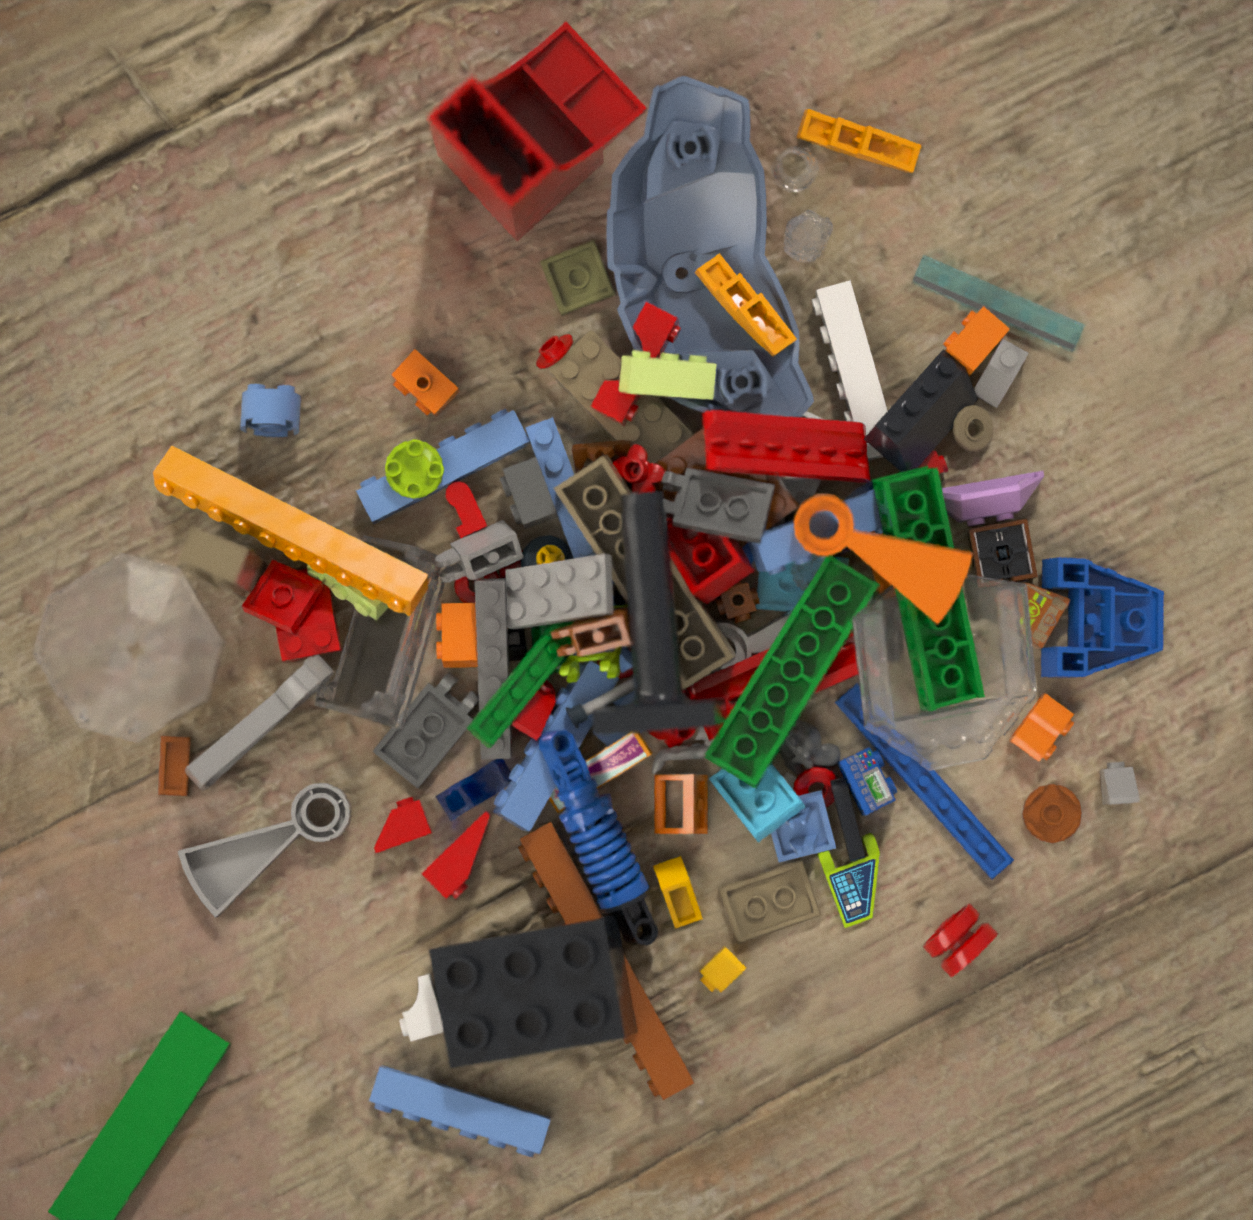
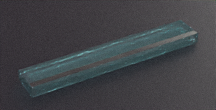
M926 255L922 256L911 282L977 312L984 306L1003 323L1072 353L1085 326L1083 323Z

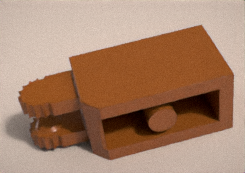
M628 607L614 610L613 615L576 620L572 625L551 631L553 639L571 636L573 642L572 644L560 646L556 650L558 656L574 653L577 656H585L631 644Z

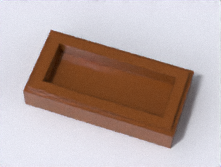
M161 736L158 795L189 796V777L185 770L190 765L191 737Z

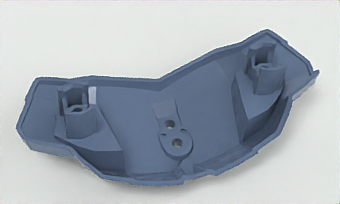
M681 76L662 86L657 85L653 88L644 136L629 149L612 174L610 209H607L606 241L607 265L614 272L621 302L617 311L635 351H643L639 336L632 327L647 301L678 317L680 321L678 326L681 327V331L674 343H668L664 351L665 353L679 354L678 360L688 361L689 355L706 356L707 362L716 364L713 400L668 396L678 403L703 413L711 410L727 411L730 409L731 412L802 417L812 405L814 399L808 382L798 364L799 330L780 282L765 256L767 229L765 176L763 166L750 142L749 100L721 86L718 89L698 80ZM719 253L736 275L742 274L757 295L759 293L763 294L797 338L795 342L774 357L732 318L695 274L699 267ZM678 268H684L688 271L684 279L676 277V270Z

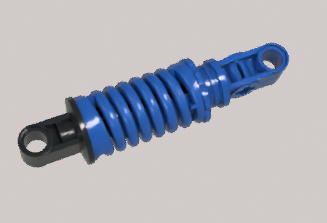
M566 730L546 731L540 737L539 748L549 767L551 778L559 790L557 794L558 799L563 801L566 809L559 815V818L563 822L566 832H574L570 836V841L576 844L575 852L581 854L579 857L580 863L586 864L583 869L584 872L591 874L588 877V882L593 885L597 884L593 888V893L598 897L599 910L601 913L612 912L613 915H617L619 929L627 943L650 945L658 936L657 925L644 899L652 892V888L647 883L643 872L640 871L639 863L635 861V853L631 851L630 842L626 841L627 835L622 831L621 822L616 820L617 812L613 810L612 798L608 793L599 794L596 788L598 783L595 778H591L587 763L582 757L572 733ZM556 737L560 739L561 743L558 751L554 747ZM639 925H641L643 929V933L640 938H638L637 936V928Z

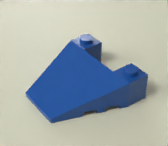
M1057 557L1042 559V589L1068 590L1070 602L1068 604V647L1056 646L1041 649V677H1085L1163 650L1164 591L1133 578L1117 574L1116 571L1109 568L1100 567L1085 558Z

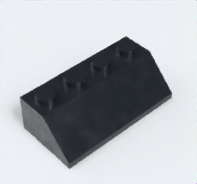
M943 349L875 424L864 440L899 471L904 472L918 468L951 431L958 412L964 407L974 405L978 400L966 368Z

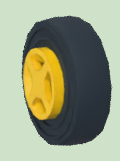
M552 535L539 536L531 540L523 549L521 567L573 559L568 545L560 538Z

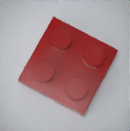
M272 560L242 604L244 612L293 634L324 589L322 581Z

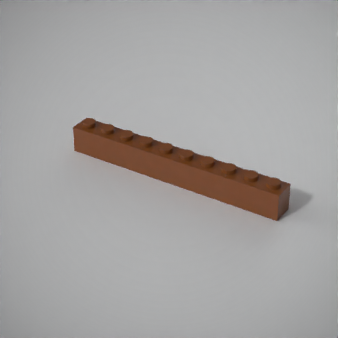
M552 822L520 838L522 845L518 846V849L525 862L531 860L536 868L532 875L540 889L544 886L547 888L551 897L546 900L554 915L560 912L565 921L561 925L603 917ZM624 955L638 1033L623 1040L626 1045L632 1043L637 1053L632 1055L640 1071L646 1068L651 1078L647 1081V1084L654 1097L660 1095L665 1100L694 1084V1080Z

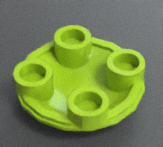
M417 439L404 441L394 447L388 455L385 464L386 480L391 488L401 496L412 499L426 497L434 492L441 483L444 473L443 461L437 450L427 442Z

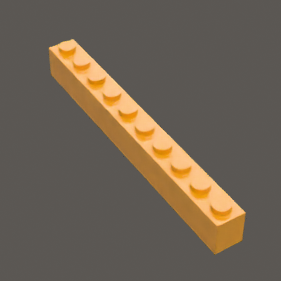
M174 446L170 447L153 471L154 484L160 493L166 496L172 495L182 500L189 508H198L206 512L213 520L217 522L223 521L233 526L237 532L243 535L249 534L257 538L266 547H275L283 551L290 559L300 560L308 564L314 571L320 574L326 573L334 577L343 586H352L360 590L367 598L377 599L387 604L391 610L397 613L403 612L411 616L428 590V574Z

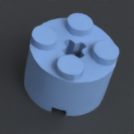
M249 384L247 391L242 393L240 430L247 433V428L254 429V435L263 437H287V432L293 430L294 435L298 434L300 428L301 396L295 393V387L290 385H279L277 389H265V385Z

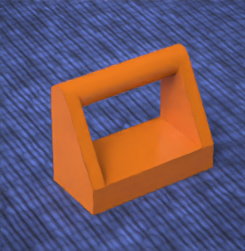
M654 775V834H708V775ZM666 781H683V828H666Z

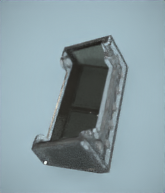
M363 535L362 542L428 574V590L411 616L403 612L397 613L388 607L376 621L369 615L363 616L354 609L334 680H326L320 685L314 705L336 713L403 731L446 583L441 581L439 574L442 570L450 567V565L442 568L436 566L434 559L437 557V554L417 546Z

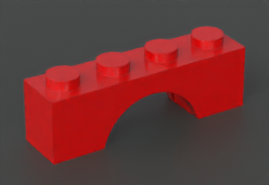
M647 301L632 327L641 340L643 351L650 352V358H661V353H665L664 351L668 343H674L681 331V327L678 326L680 323L678 317ZM604 380L590 407L597 413L625 426L627 421L632 422L639 410V406L636 404L641 394L619 391L620 380Z

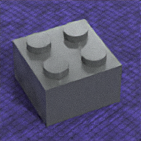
M536 457L503 469L505 476L501 477L500 481L506 497L513 496L515 504L511 505L510 508L517 525L523 523L524 529H528L558 517Z

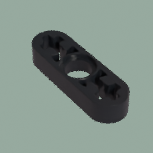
M845 777L830 780L850 862L864 859L865 854Z

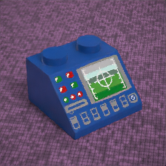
M868 747L837 762L862 816H866L896 801L894 794L898 793L891 777L885 779L881 768L885 764L878 750L872 752L871 748Z

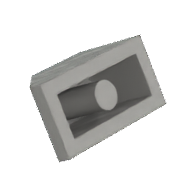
M1002 339L974 388L976 396L997 408L1029 353Z
M1125 762L1107 763V769L1100 770L1103 805L1140 802L1133 767H1125Z

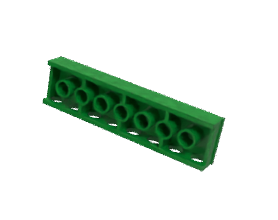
M924 466L872 479L883 535L954 549L938 468ZM895 588L920 711H934L944 706L985 697L963 588H961L951 608L938 624Z
M832 555L826 556L704 754L707 760L756 789L880 588L879 583L870 580L835 559Z
M180 1011L48 1212L59 1220H116L232 1043L224 1040L185 1012Z

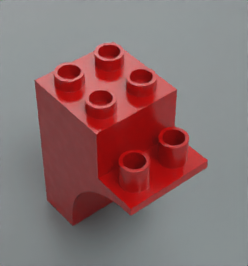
M566 21L542 43L503 72L482 82H478L471 76L427 116L438 157L512 237L518 241L604 163L603 150L644 114L647 108Z

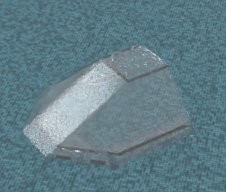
M967 574L962 588L985 697L944 706L934 711H920L895 587L891 584L852 618L865 729L881 737L889 745L904 755H908L929 771L987 759L993 751V745L1001 735L1005 736L1018 720V714L1027 703H1031L1037 695L1026 584Z

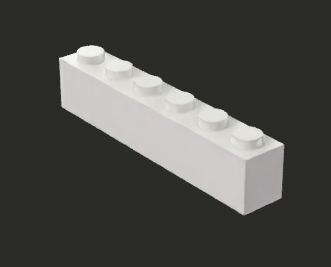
M846 281L816 290V298L812 299V305L815 315H821L824 326L820 327V333L823 343H829L832 354L828 355V361L831 371H837L840 382L836 383V389L839 399H845L848 411H844L845 421L864 423L867 436L875 424L887 412V407L851 281ZM867 443L868 461L883 457Z

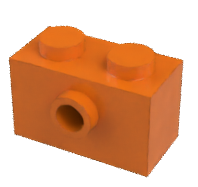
M984 306L978 313L972 310L961 323L965 328L959 334L954 331L943 343L946 347L945 351L966 368L968 376L976 370L1010 330L1009 327Z
M416 349L391 374L395 380L393 386L405 397L410 393L418 400L414 405L426 416L432 413L437 417L460 392L453 382Z
M441 604L442 613H436L437 631L442 630V641L436 642L437 659H442L444 668L478 667L476 604Z

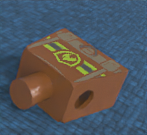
M1024 583L1018 593L1003 584L994 599L1009 608L1003 620L1039 650L1043 648L1070 602V599L1029 583Z

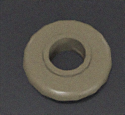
M971 405L964 407L958 412L954 420L953 433L955 440L961 448L970 452L980 451L989 444L993 436L992 418L982 407ZM971 421L976 425L974 436H970L968 432V425Z

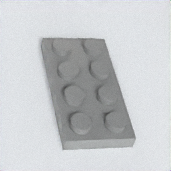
M600 554L506 570L507 628L516 630L613 615L612 556Z

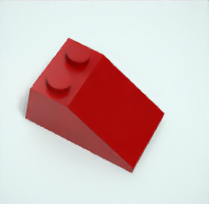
M673 518L667 519L670 556L692 595L704 603H710L755 571L736 539L674 527Z
M307 569L297 570L308 575ZM323 584L324 589L293 634L276 627L282 662L288 663L303 660L310 656L315 657L318 654L323 656L343 652L331 588Z
M485 811L421 873L445 899H449L451 896L457 899L469 887L465 882L471 877L492 817L488 811Z

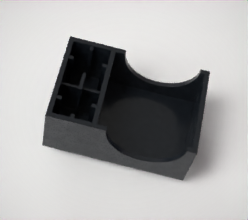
M617 915L429 949L450 1069L624 1039L638 1033Z

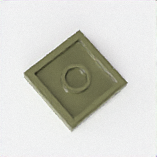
M594 240L540 261L561 317L616 295Z

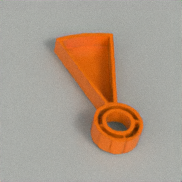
M816 494L806 499L798 508L794 518L796 538L807 551L816 555L827 556L840 552L848 546L937 624L951 608L968 573L972 552L854 529L852 511L843 500H840L835 495ZM818 511H830L837 517L839 526L834 535L828 538H821L812 533L809 522L811 517Z

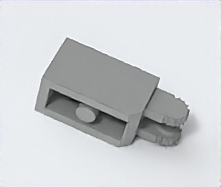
M501 520L450 543L451 549L437 555L434 560L436 566L441 568L452 565L442 570L439 574L443 583H450L464 576L469 580L479 579L523 559V554L517 534L504 520Z

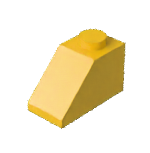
M679 856L654 865L653 867L675 929L702 920L703 917L682 857Z
M723 946L699 970L703 975L700 981L711 992L716 988L722 992L747 968Z

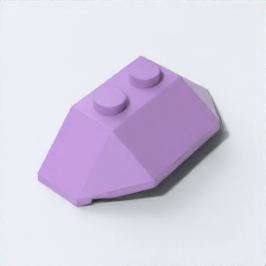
M1037 471L942 488L947 514L959 523L967 522L968 527L985 524V518L996 517L997 522L1014 519V513H1018L1043 479L1044 472Z

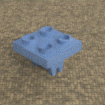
M821 790L798 796L806 807L771 833L779 862L836 848Z

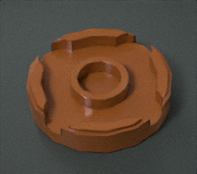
M1054 784L1040 786L1032 791L1024 802L1022 812L1024 825L1030 834L1040 841L1049 843L1065 841L1071 837L1080 826L1082 815L1080 801L1075 794L1064 786Z

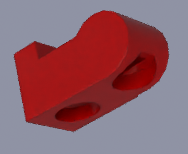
M459 481L451 483L447 487L445 495L448 503L456 508L463 523L456 527L460 538L488 527L468 485Z

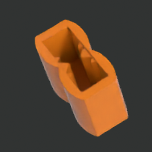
M1043 693L1009 741L1037 762H1040L1042 758L1047 761L1057 748L1053 744L1060 734L1065 736L1074 725V722L1071 720L1074 714L1049 695Z

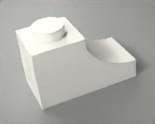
M430 973L417 977L419 984L417 999L410 1010L403 1012L404 1018L399 1019L403 1036L409 1035L410 1041L444 1032L438 998Z

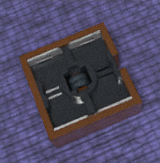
M1027 519L967 530L977 589L1001 585L1004 583L1003 579L1011 578L1012 583L1038 577Z

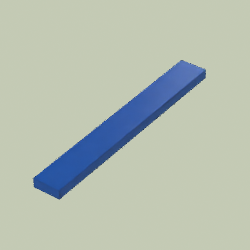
M858 683L835 702L847 718L871 745L878 750L879 754L991 880L1014 861Z

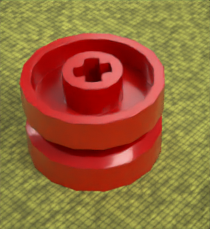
M970 903L949 916L922 946L932 958L941 956L948 949L951 950L943 958L940 965L951 978L970 964L998 935L989 923H982L970 931L980 916V913Z

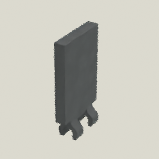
M691 468L686 469L685 476L664 472L662 478L663 490L677 492L675 502L664 499L667 519L673 518L674 527L761 544L775 491L774 485Z
M450 672L444 676L437 687L428 683L373 750L377 756L417 789L425 782L474 720L468 714L479 702V696L474 691H471L462 703L449 693L459 680Z

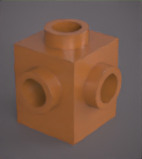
M741 581L719 595L720 598L715 599L720 616L726 615L727 621L734 619L735 624L752 619L751 613L756 612L755 605L760 604L755 587L749 588L748 582L741 584ZM735 595H740L743 597L744 602L742 605L736 606L733 604L732 598Z

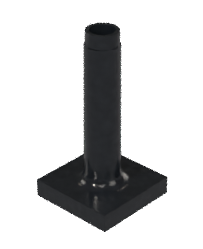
M663 491L621 495L623 511L621 518L635 693L630 704L606 706L592 711L594 735L719 725L727 719L725 697L689 699L682 689L666 509H664Z

